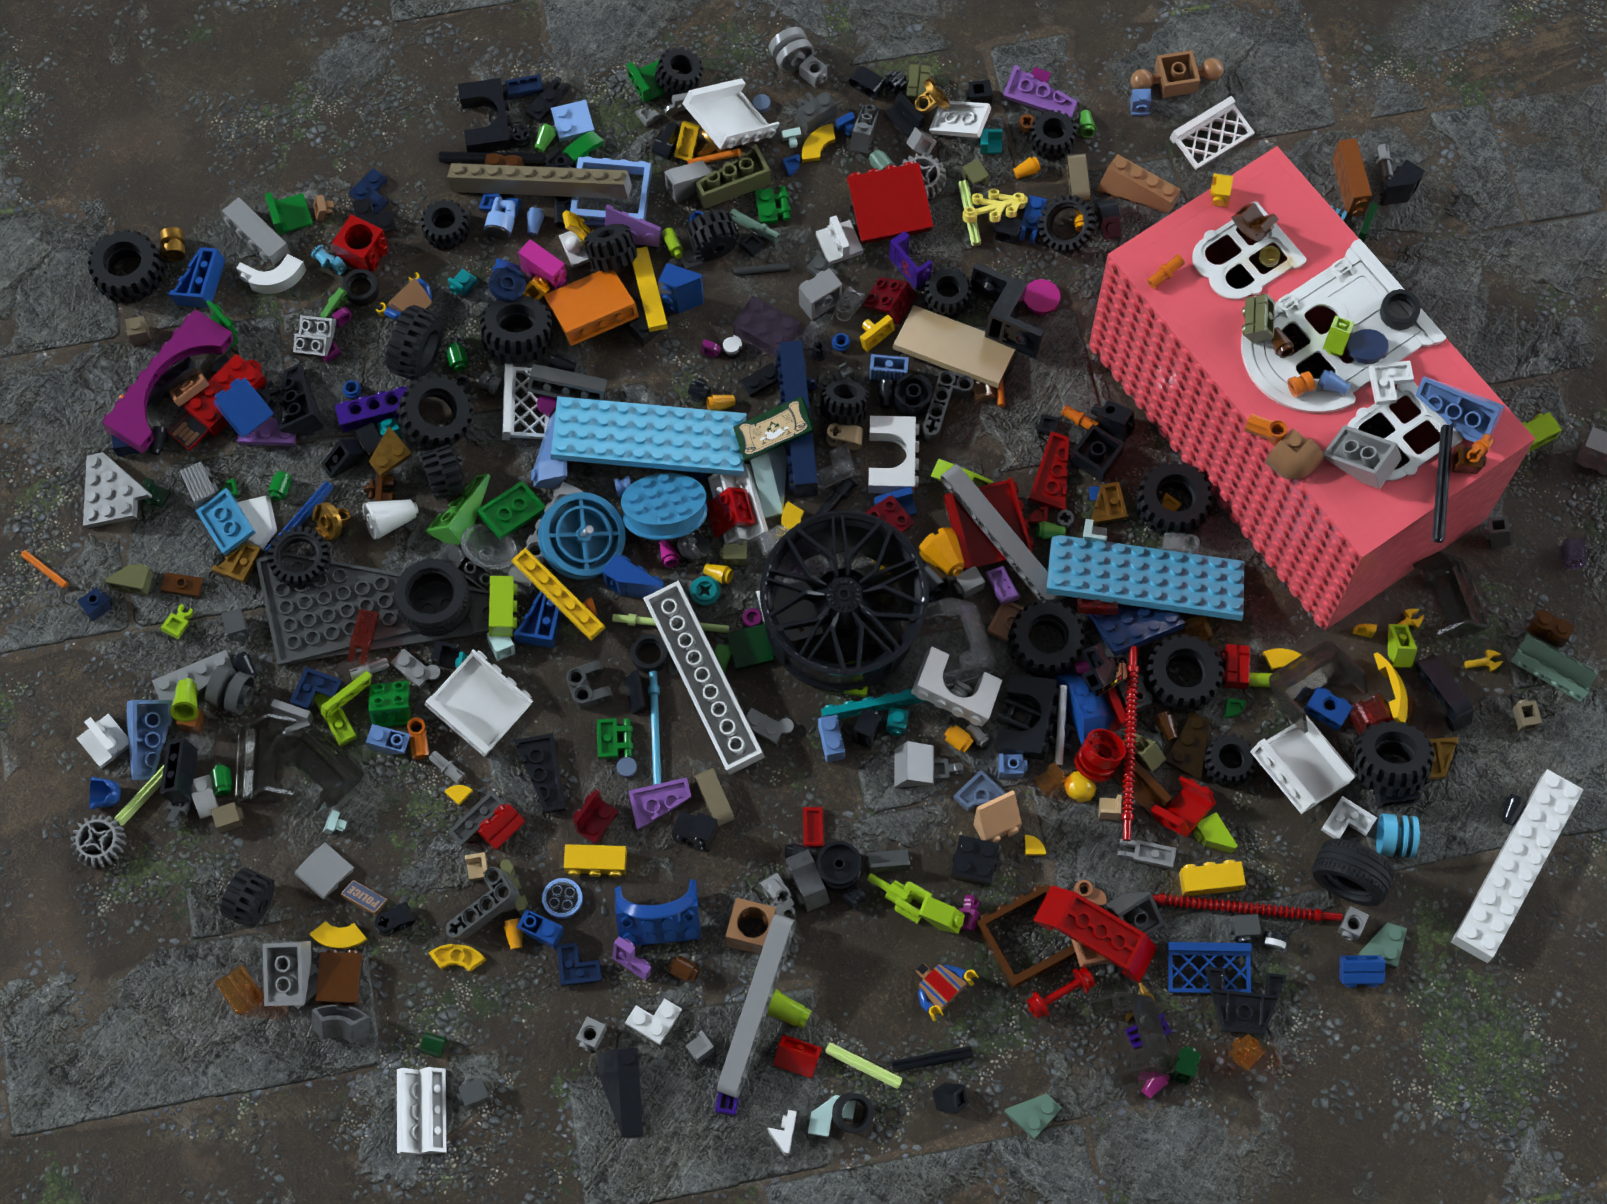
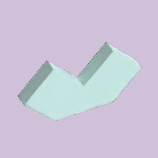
M835 1095L811 1112L808 1134L829 1138L833 1105L840 1096ZM855 1100L848 1101L843 1107V1119L853 1121Z

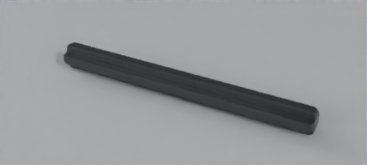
M440 151L438 154L439 162L485 163L486 155L491 153L503 156L517 155L523 159V163L545 164V159L547 158L546 153Z
M1446 424L1441 427L1432 532V541L1442 543L1445 540L1453 426Z

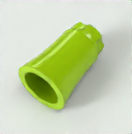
M185 678L179 680L174 700L170 708V715L177 721L190 722L198 716L197 683L193 679Z
M776 989L766 1016L803 1029L811 1014V1010L804 1008V1005L792 1000Z

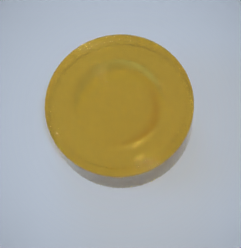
M1274 246L1264 247L1260 252V262L1267 267H1273L1278 264L1280 251Z

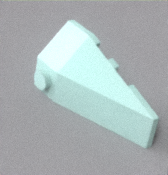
M784 446L749 461L765 519L782 515L784 509L787 456Z

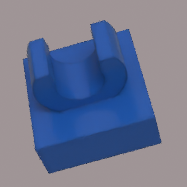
M850 112L836 119L834 127L837 132L844 130L847 136L852 134L855 121L854 114Z

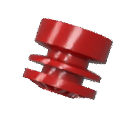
M1098 728L1092 730L1075 756L1074 762L1077 770L1091 781H1108L1126 754L1125 743L1117 734L1107 729Z

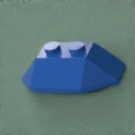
M1071 672L1056 675L1055 679L1058 681L1059 687L1060 685L1068 686L1066 707L1081 744L1083 745L1084 740L1092 730L1098 728L1108 730L1114 715L1105 693L1097 697V690L1090 692L1082 675Z

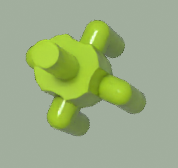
M872 873L867 878L869 882L887 892L885 898L896 904V912L916 924L920 922L922 918L919 915L920 909L910 903L914 899L922 904L925 896L932 897L933 894L910 881L904 886L896 880L889 884Z

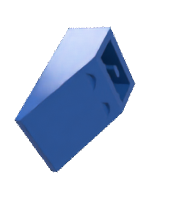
M615 554L602 571L605 586L620 596L644 598L664 588L663 581L659 577H652L647 574L643 567H636L623 555Z

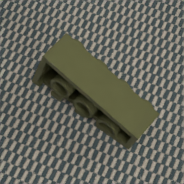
M755 144L747 153H741V156H738L736 160L731 163H725L720 170L713 171L697 181V196L703 208L707 209L772 184L771 171Z

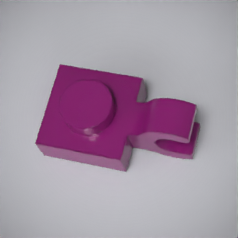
M966 895L963 908H958L965 915L960 930H975L979 914L975 909L979 906V899H974V895Z

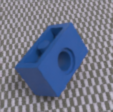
M1317 687L1303 712L1339 731L1353 706L1346 699L1334 696L1330 690ZM1325 705H1331L1333 710H1327Z

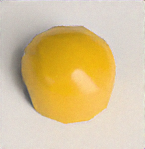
M1079 771L1072 772L1066 778L1064 784L1066 793L1070 798L1077 800L1078 803L1090 801L1095 796V782L1085 778Z

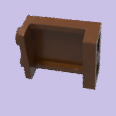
M329 949L326 952H320L315 999L318 1005L360 1007L359 988L364 957L359 951L348 950L347 953H339L338 950Z

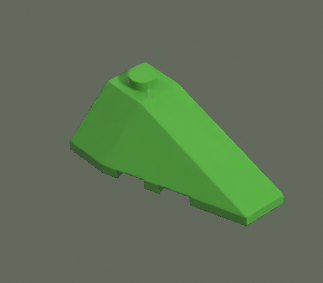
M488 473L477 475L465 487V492L461 493L462 496L451 501L448 504L450 508L443 515L439 513L425 532L447 544H464L473 530L477 518V510L481 506L490 475Z

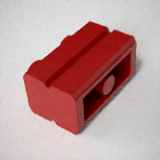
M1228 644L1225 650L1221 651L1220 656L1222 662H1224L1223 687L1247 689L1250 680V646Z
M500 804L493 811L495 813L494 816L490 819H484L479 824L480 829L477 832L493 849L497 850L525 823V820L510 804Z

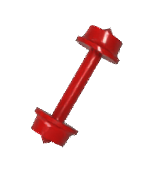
M1086 967L1078 970L1073 969L1072 972L1075 980L1043 999L1037 992H1033V996L1026 1000L1029 1007L1028 1012H1031L1036 1019L1042 1016L1048 1017L1049 1011L1046 1006L1078 987L1085 994H1088L1089 989L1095 986L1093 974Z

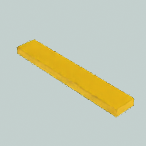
M648 247L637 248V258L634 259L632 265L649 332L668 329Z
M524 548L511 560L590 641L605 629V625L527 548Z

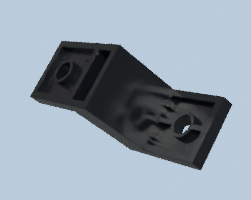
M976 262L970 281L972 285L971 291L996 302L989 314L984 337L1036 359L1044 331L1016 319L1022 308L1028 284Z

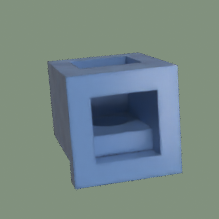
M1132 89L1130 99L1131 116L1150 115L1151 89Z
M999 754V779L1023 778L1024 772L1027 771V759L1023 760V754ZM1010 763H1017V766L1013 767Z

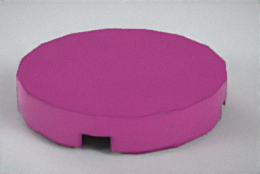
M1044 279L1034 280L1029 283L1024 297L1026 308L1038 315H1046V313L1055 311L1060 301V292L1057 286Z

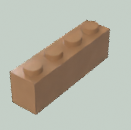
M1117 154L1108 166L1096 192L1101 194L1105 192L1111 194V197L1128 199L1131 203H1141L1148 208L1169 214L1178 201L1181 189Z

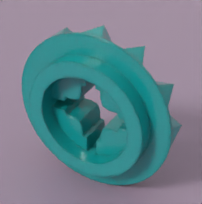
M698 577L690 586L691 598L700 606H709L712 603H716L720 597V585L712 577ZM701 587L704 588L705 590L708 589V588H710V589H709V594H710V596H709V595H706V594L701 595V594H702Z

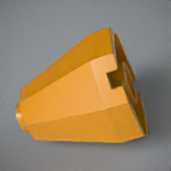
M952 528L938 529V534H929L919 545V554L923 560L935 565L947 576H958L963 572L964 560L957 535Z

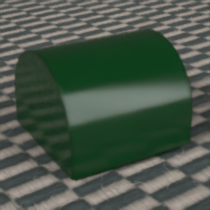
M426 1032L421 1043L420 1052L441 1059L447 1038Z

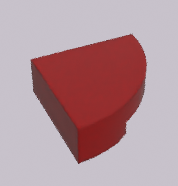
M1041 506L1031 513L1028 524L1037 525L1038 522L1047 521L1049 506Z

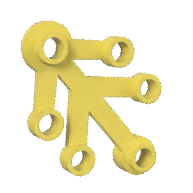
M990 189L988 191L989 199H984L983 195L979 193L973 194V204L988 206L978 209L974 207L965 208L963 211V221L974 223L977 221V215L990 212L989 220L991 222H999L1005 207H1007V217H1016L1017 210L1026 206L1028 197L1023 193H1015L1012 196L999 194L998 189Z

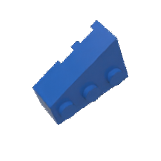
M200 247L189 263V269L184 276H180L178 285L168 294L176 305L209 308L206 302L210 300L213 303L225 264V258L216 248Z
M541 591L534 600L529 612L524 616L521 625L514 632V637L518 643L554 648L562 612Z

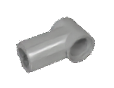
M778 873L759 883L768 899L771 897L776 904L782 905L789 902L791 893Z

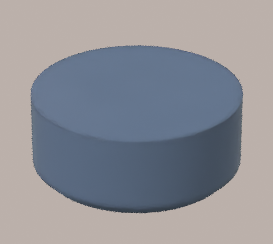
M758 94L753 98V106L759 113L767 112L771 106L770 98L765 94Z
M630 757L621 758L617 763L618 774L623 778H630L635 775L637 771L636 762Z

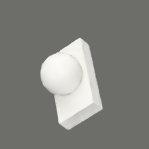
M569 231L559 235L572 268L590 262L582 240L576 234Z

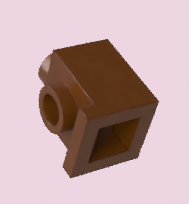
M1459 445L1452 453L1453 472L1478 474L1486 465V455L1481 457L1476 463L1470 462L1472 456L1467 459V453L1472 448Z

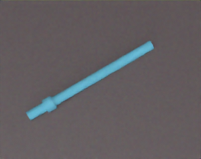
M650 671L648 695L650 696L653 785L661 783L658 708L660 686H658L657 671Z

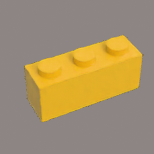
M565 844L564 871L569 876L588 874L591 877H600L601 874H607L609 877L618 878L621 875H626V846Z
M1226 860L1222 864L1207 862L1203 864L1204 866L1188 864L1183 866L1179 872L1183 897L1240 891L1246 885L1242 861Z

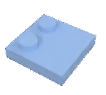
M586 100L551 108L560 142L581 137L590 131L595 132Z

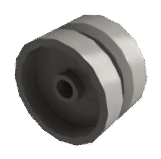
M790 27L781 31L769 44V51L782 72L789 73L799 70V65L811 54L813 56L815 54V49L807 40L806 34L800 27Z

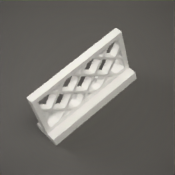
M1232 96L1177 128L1171 134L1170 140L1173 144L1176 143L1195 170L1254 135L1255 132L1234 105L1236 101ZM1232 111L1236 116V121L1227 120V114ZM1214 121L1221 122V130L1213 129L1212 123ZM1225 124L1234 125V133L1224 131ZM1237 127L1245 128L1248 133L1245 135L1236 134ZM1198 131H1207V139L1197 137ZM1211 132L1220 134L1219 142L1209 140ZM1223 135L1233 137L1232 143H1222ZM1185 139L1193 140L1192 148L1185 147L1182 141ZM1196 141L1206 143L1205 151L1195 149ZM1208 145L1218 146V151L1216 153L1207 152ZM1194 153L1204 155L1203 161L1197 163L1193 158Z
M505 363L502 440H510V437L543 439L549 417L543 415L539 418L533 412L537 408V404L530 409L523 403L529 397L536 403L538 401L533 395L534 393L527 392L528 389L524 386L529 382L532 368L513 367V364ZM516 373H524L528 378L521 383L516 378ZM520 388L527 393L521 400L515 395V392ZM520 405L527 411L521 417L515 412V409ZM529 414L536 420L530 426L523 420ZM519 422L526 428L523 432H514V426ZM539 423L544 428V434L536 433L532 428Z

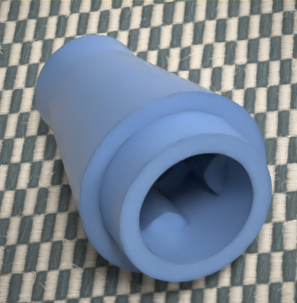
M532 207L527 212V234L530 236H538L545 217L544 211L540 208Z
M1324 370L1318 382L1321 389L1346 395L1350 387L1349 383L1331 370L1329 372Z

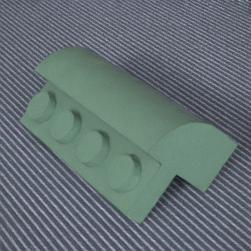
M1527 632L1510 661L1580 702L1583 698L1585 699L1589 693V688L1598 676V672L1529 632Z

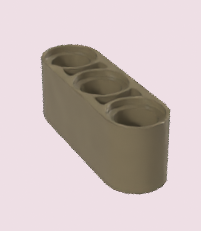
M1066 155L1069 194L1071 196L1077 195L1086 202H1090L1086 155Z
M711 768L694 775L711 817L717 819L718 826L735 820L714 769Z

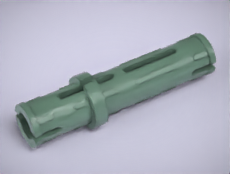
M735 208L732 209L730 213L733 214L731 215L733 221L757 233V236L760 238L764 237L774 244L778 243L779 239L777 237L780 238L781 233L770 229L765 223L761 224Z

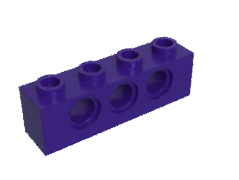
M397 387L392 391H381L376 395L362 396L356 400L342 401L335 405L342 432L359 429L371 422L376 425L385 419L394 417L399 419L400 416L397 414V409L407 387ZM397 401L395 405H390V403ZM374 406H379L378 409L372 410ZM355 411H361L359 414H353Z

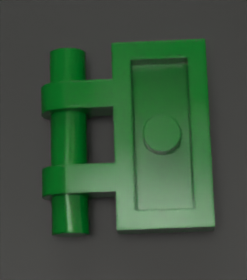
M785 186L779 187L778 194H774L773 188L755 190L759 223L767 225L777 224L778 217L783 216L784 221L791 220L790 214L792 212L791 207L788 205L789 193L786 192ZM776 202H781V208L776 209Z
M617 718L597 719L598 759H617L618 751H624V757L632 758L634 744L631 737L633 733L631 719H623V725L617 726ZM618 734H623L624 742L618 743Z

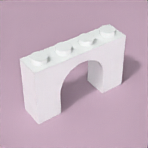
M870 416L869 441L897 443L905 450L907 457L902 464L894 468H869L868 493H890L911 487L914 494L915 487H918L919 476H915V470H919V458H915V452H919V441H915L916 435H919V424H916V417Z
M931 647L924 656L911 693L921 700H927L938 708L950 711L953 715L962 717L970 721V723L982 727L990 717L1002 680L984 672L977 680L971 697L962 698L955 696L946 688L943 682V671L949 654Z

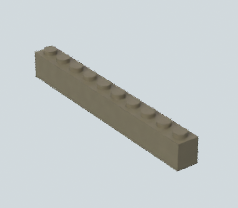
M451 163L447 176L452 192L628 199L632 187L628 170Z

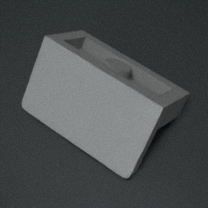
M274 699L271 704L273 714L268 722V726L300 738H305L314 718L311 712Z

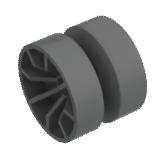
M219 665L212 673L207 684L205 702L217 708L224 706L226 711L237 715L242 714L253 695L255 687L254 676L241 671L236 673L235 669Z

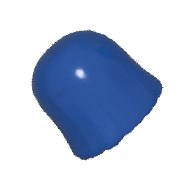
M92 777L89 790L90 809L117 805L121 798L119 784L113 780Z

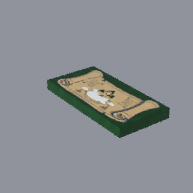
M802 396L733 427L745 462L815 432Z

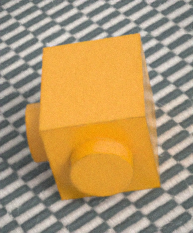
M537 274L526 285L523 296H531L533 300H539L550 289L547 280Z

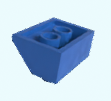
M666 263L658 281L663 309L669 313L675 312L679 314L704 303L702 274Z

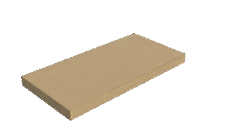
M913 305L893 344L894 350L950 371L967 375L974 380L998 388L1016 351L984 337L985 331Z

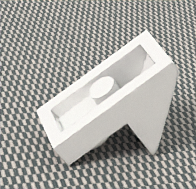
M210 775L194 779L193 793L191 794L200 819L212 816L211 809L218 807L215 792L212 790Z
M788 1110L787 1116L783 1115L781 1128H785L784 1131L768 1128V1132L784 1156L788 1157L797 1112Z

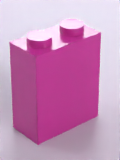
M531 239L520 249L518 254L522 271L532 278L537 274L545 278L551 291L567 285L565 263Z

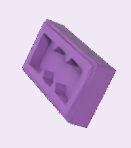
M1004 566L986 572L985 576L1001 606L1019 600V594Z

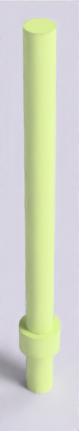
M613 614L612 622L628 623L631 626H636V624L656 626L653 618L639 617L637 614ZM700 623L703 631L728 633L730 628L728 625Z

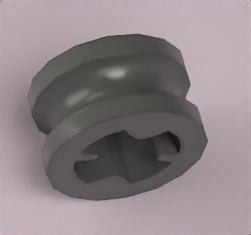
M1062 510L1058 513L1056 518L1057 525L1064 526L1065 529L1073 525L1074 515L1071 511ZM1063 516H1066V519H1068V523H1065L1064 520H1062Z

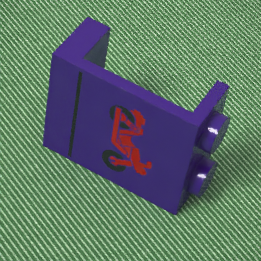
M904 231L890 240L889 259L917 290L920 287H925L928 276L932 273V262L929 260L919 268L908 257L910 236Z

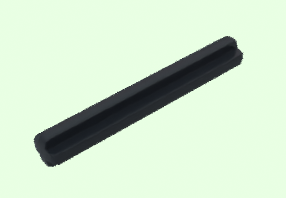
M971 1046L893 1060L892 1069L893 1072H901L969 1059L973 1057V1050Z

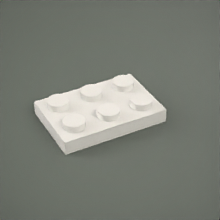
M950 101L951 107L946 111L940 106L938 107L929 129L931 134L980 138L991 111V106L988 103Z

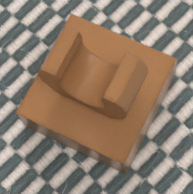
M316 195L313 208L316 221H324L325 215L332 214V209H334L333 201H325L323 195Z

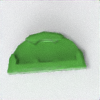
M339 287L335 294L328 299L329 303L320 314L321 317L330 318L332 317V312L338 311L345 305L347 292L342 287Z

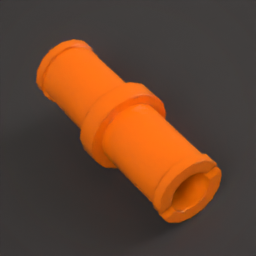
M1176 254L1168 263L1162 264L1159 270L1147 279L1149 286L1155 290L1166 279L1173 277V273L1185 265L1184 259L1179 254Z
M1066 405L1061 412L1062 416L1075 422L1076 426H1082L1089 430L1092 424L1099 427V422L1087 417L1083 411L1079 412L1069 405Z
M1484 434L1480 440L1474 442L1472 449L1467 453V459L1472 456L1470 462H1478L1481 457L1489 452V448L1494 444V438L1489 440L1490 434Z

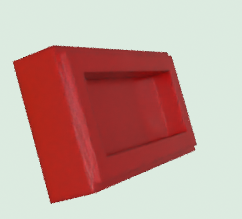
M803 807L804 846L824 848L823 807Z

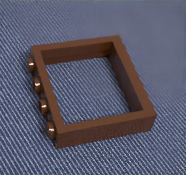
M1042 884L1031 890L1032 893L1026 896L1021 894L1014 899L1013 903L1009 905L1004 903L996 908V912L992 914L985 913L978 918L979 921H977L976 928L1012 990L1076 956L1074 946L1071 945L1014 975L987 928L988 924L1046 895L1050 889L1048 884L1042 886Z

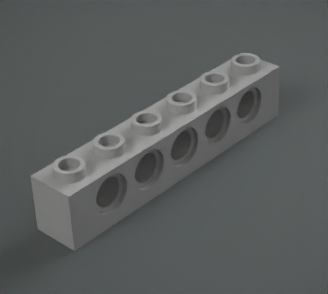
M562 482L560 487L555 489L553 493L554 498L551 503L546 505L544 513L560 498L572 493L583 492V490ZM541 518L536 523L534 534H531L526 542V548L531 553L540 551L538 528ZM542 553L536 555L535 557L547 567L548 563ZM516 566L510 569L508 576H514V584H518V589L532 594L536 586Z

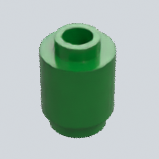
M458 342L447 346L446 354L450 368L457 372L465 370L469 362L464 347Z
M277 471L273 475L267 491L271 499L280 501L286 498L292 483L291 476L283 471Z
M225 765L214 766L210 771L212 790L217 796L230 794L233 787L230 768L225 767Z

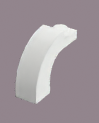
M289 254L286 255L277 268L271 271H258L241 262L236 268L240 279L249 283L252 291L263 294L279 293L291 288L306 272L304 262Z

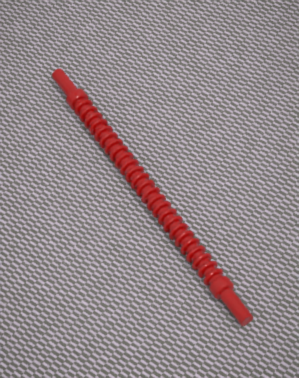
M1137 646L1130 648L1129 665L1127 666V678L1129 679L1126 681L1128 684L1126 686V689H1128L1126 691L1128 695L1126 700L1128 702L1125 703L1128 706L1125 708L1127 711L1125 714L1127 717L1125 719V722H1127L1125 727L1127 729L1124 731L1127 733L1124 736L1127 740L1124 741L1126 744V757L1123 758L1126 761L1123 764L1126 768L1123 769L1125 772L1123 774L1125 778L1123 783L1125 785L1122 786L1125 789L1122 792L1125 796L1122 797L1124 800L1122 802V805H1124L1122 811L1124 813L1121 814L1123 841H1131V825L1134 820V814L1132 813L1134 811V808H1132L1134 802L1132 800L1135 798L1132 795L1135 794L1133 791L1135 788L1133 785L1135 783L1133 772L1136 770L1133 767L1136 764L1133 762L1136 760L1134 758L1136 752H1134L1136 747L1134 745L1137 743L1134 741L1137 738L1134 734L1137 733L1135 730L1137 727L1135 724L1137 722V719H1135L1137 714L1135 712L1138 710L1135 708L1138 705L1135 701L1138 700L1136 697L1138 695L1136 691L1138 686L1136 684L1139 683L1136 680L1139 678L1137 675L1139 673Z
M1164 893L1152 895L1155 903H1158L1159 906L1168 904L1170 907L1173 904L1174 907L1180 905V908L1191 906L1192 909L1197 907L1198 910L1200 907L1203 910L1209 908V911L1215 909V911L1220 909L1221 912L1223 910H1226V912L1232 910V913L1238 911L1239 914L1243 911L1244 914L1249 912L1250 915L1261 913L1262 916L1267 914L1268 917L1270 914L1273 917L1279 915V918L1282 916L1285 918L1290 916L1291 919L1302 917V920L1308 918L1309 921L1313 919L1318 922L1321 920L1342 922L1343 919L1342 913L1322 912L1321 909H1314L1312 911L1311 908L1309 910L1303 908L1301 910L1300 907H1297V909H1294L1293 906L1291 908H1288V906L1283 908L1282 905L1271 907V904L1265 906L1264 903L1260 906L1259 903H1256V905H1253V902L1242 904L1241 901L1239 903H1236V901L1231 903L1230 900L1224 902L1223 899L1219 902L1218 899L1213 901L1212 898L1210 900H1207V898L1201 900L1200 897L1195 899L1193 896L1190 899L1189 896L1183 898V895L1181 897L1177 895L1172 897L1171 894L1166 896Z

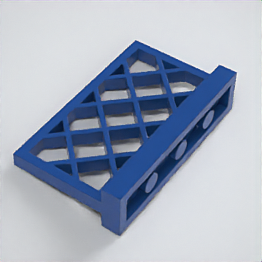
M1166 943L1168 992L1211 993L1210 989H1205L1208 986V981L1201 971L1208 964L1211 967L1217 968L1211 961L1216 956H1222L1227 961L1222 968H1226L1230 964L1238 972L1231 980L1225 976L1224 980L1227 984L1224 986V990L1251 993V943ZM1172 955H1180L1186 961L1179 970L1172 964ZM1195 956H1202L1207 961L1200 970L1191 962ZM1237 956H1245L1246 965L1241 970L1232 963ZM1187 964L1197 972L1190 980L1180 972ZM1177 974L1187 982L1182 988H1173V978ZM1198 974L1207 982L1202 988H1196L1191 983ZM1241 975L1246 980V989H1238L1232 982Z

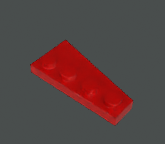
M1051 431L1028 498L1029 501L1049 506L1058 511L1066 510L1069 437Z

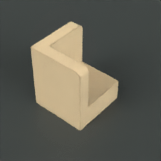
M1117 794L1116 799H1099V819L1119 820L1122 795Z
M485 852L465 855L469 881L484 879V873L489 868Z

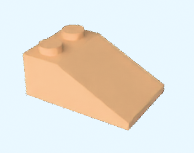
M1013 790L977 807L973 825L981 840L998 843L1001 837L1006 835L1010 837L1019 832L1021 818L1016 795Z

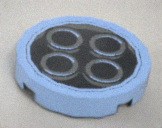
M558 878L551 881L545 887L542 893V903L545 910L552 917L567 919L580 910L583 903V895L580 887L573 880Z

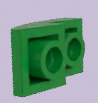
M590 131L572 142L563 153L573 160L574 163H577L578 157H589L590 151L602 147L604 140L595 132Z

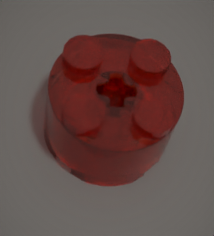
M1376 694L1365 702L1363 700L1353 704L1354 709L1349 714V718L1359 736L1373 724L1378 725V722L1382 721L1386 723L1390 720L1395 721L1388 703L1381 694Z

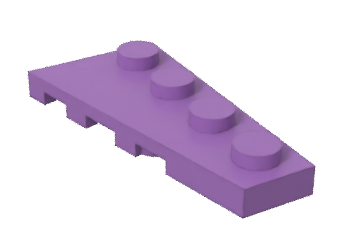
M1017 65L1013 68L1003 94V99L1037 110L1047 111V113L1050 110H1054V112L1060 110L1062 114L1067 113L1068 118L1073 116L1077 106L1076 100L1059 90L1049 87V84L1037 80L1029 72L1025 73Z

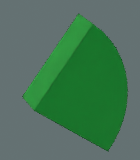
M232 478L226 482L221 491L227 488L234 498H238L239 493L236 480Z
M1226 698L1224 718L1229 719L1238 716L1243 711L1247 700Z

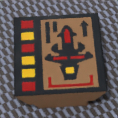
M1123 660L1116 664L1117 670L1114 680L1107 686L1098 689L1097 697L1111 690L1127 678V667Z

